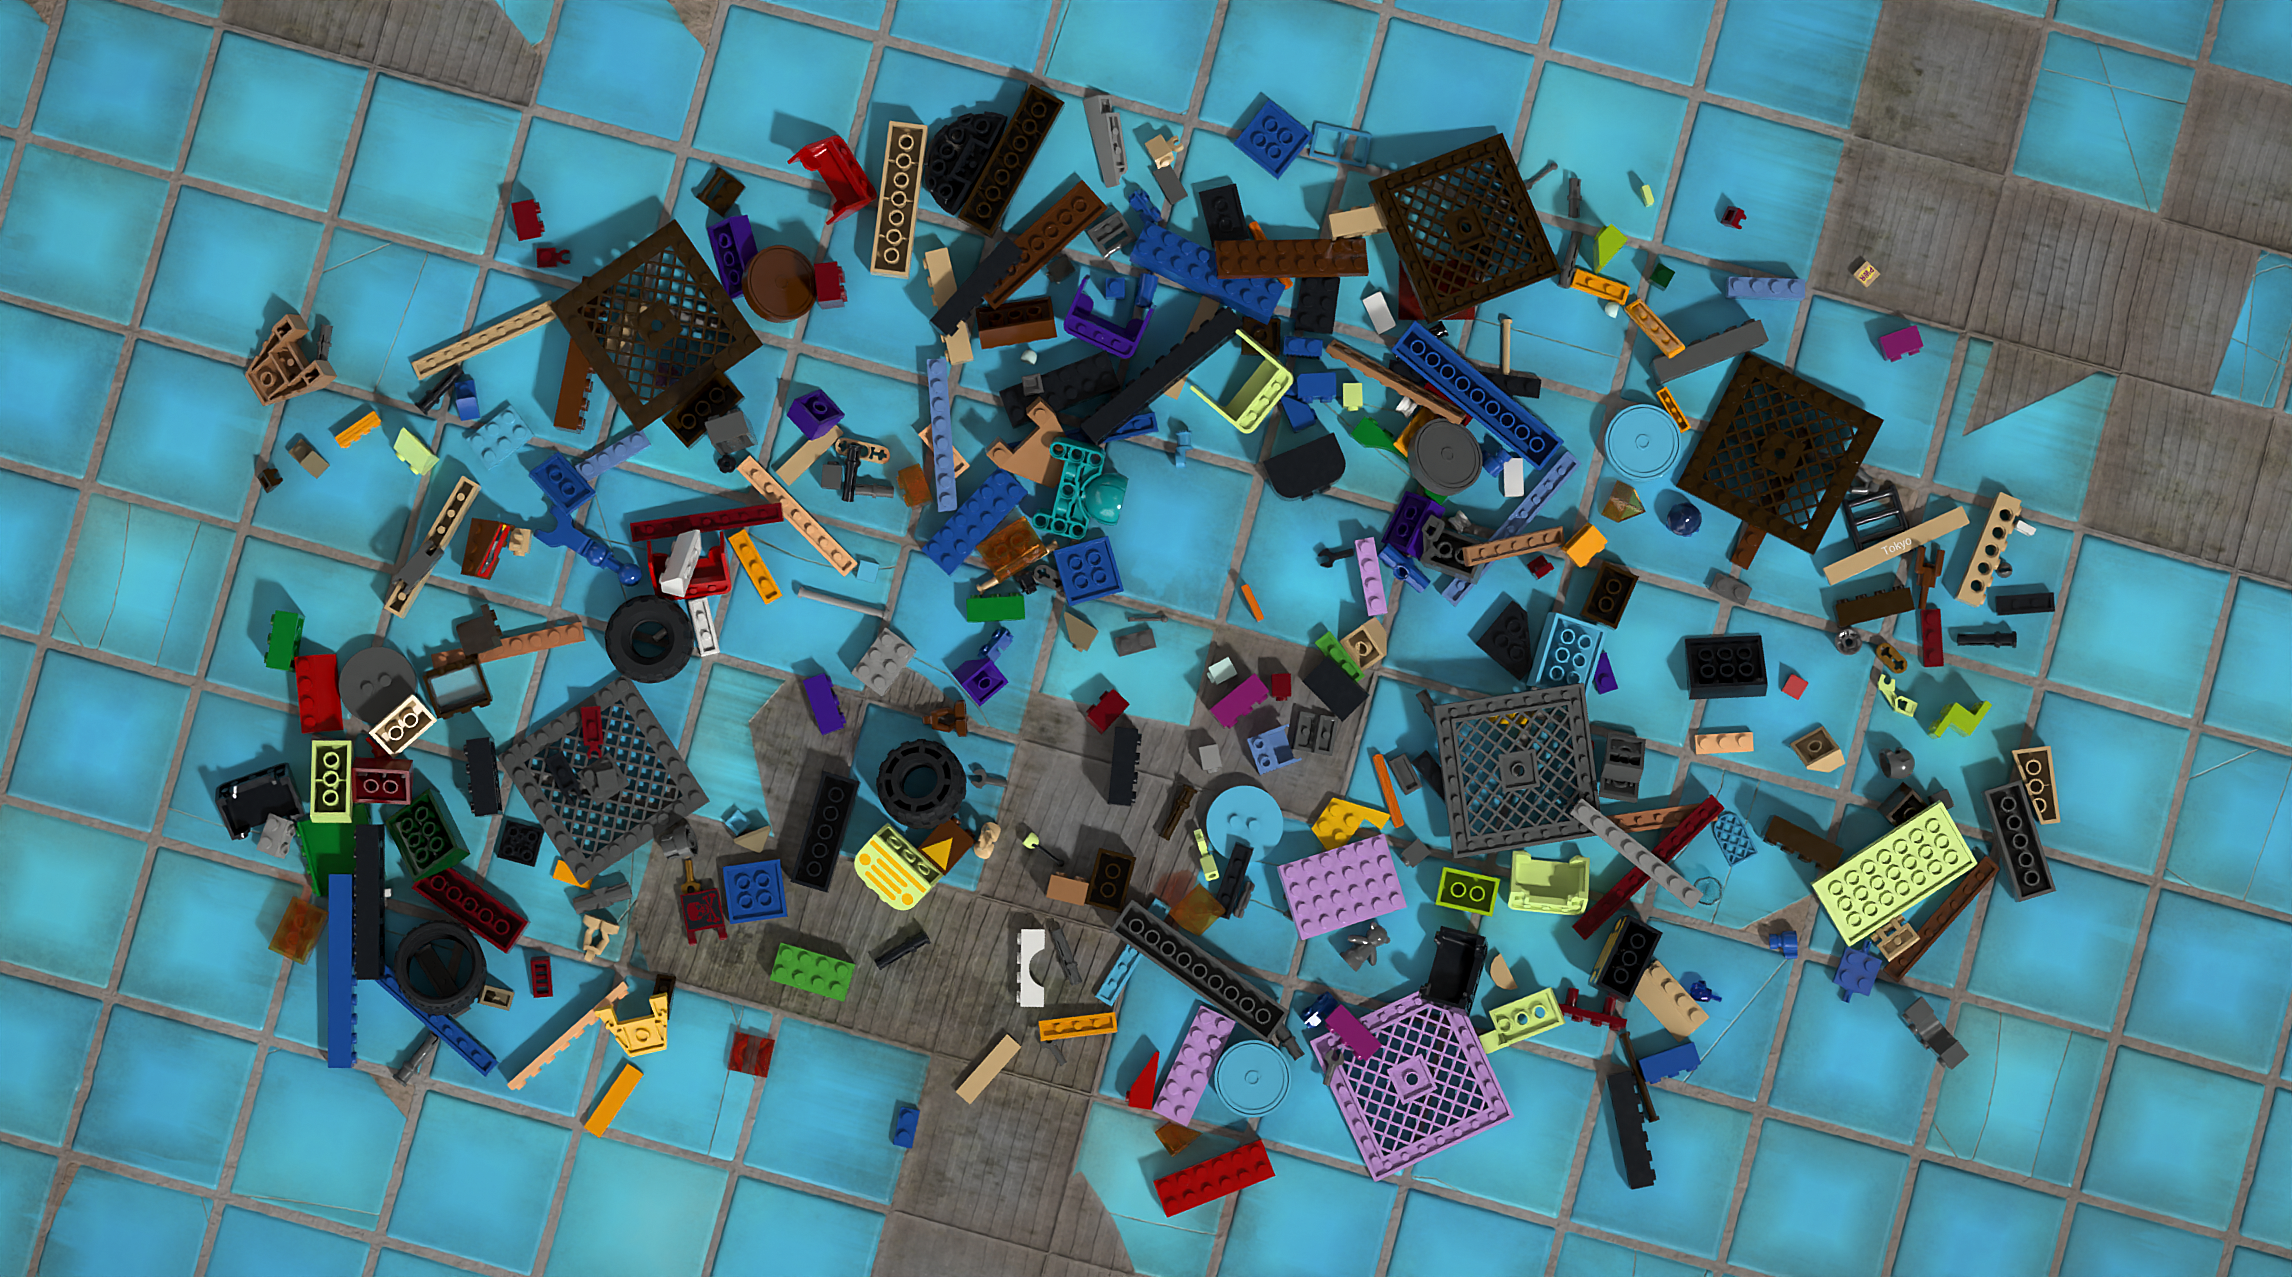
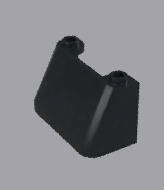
M280 763L225 782L216 788L215 802L232 841L245 839L252 827L266 823L269 813L279 817L287 816V819H292V821H297L305 816V809L288 763Z
M1441 926L1440 931H1436L1434 942L1437 943V951L1428 983H1425L1424 986L1421 985L1419 997H1421L1420 999L1423 1002L1469 1017L1486 960L1488 942L1485 936Z

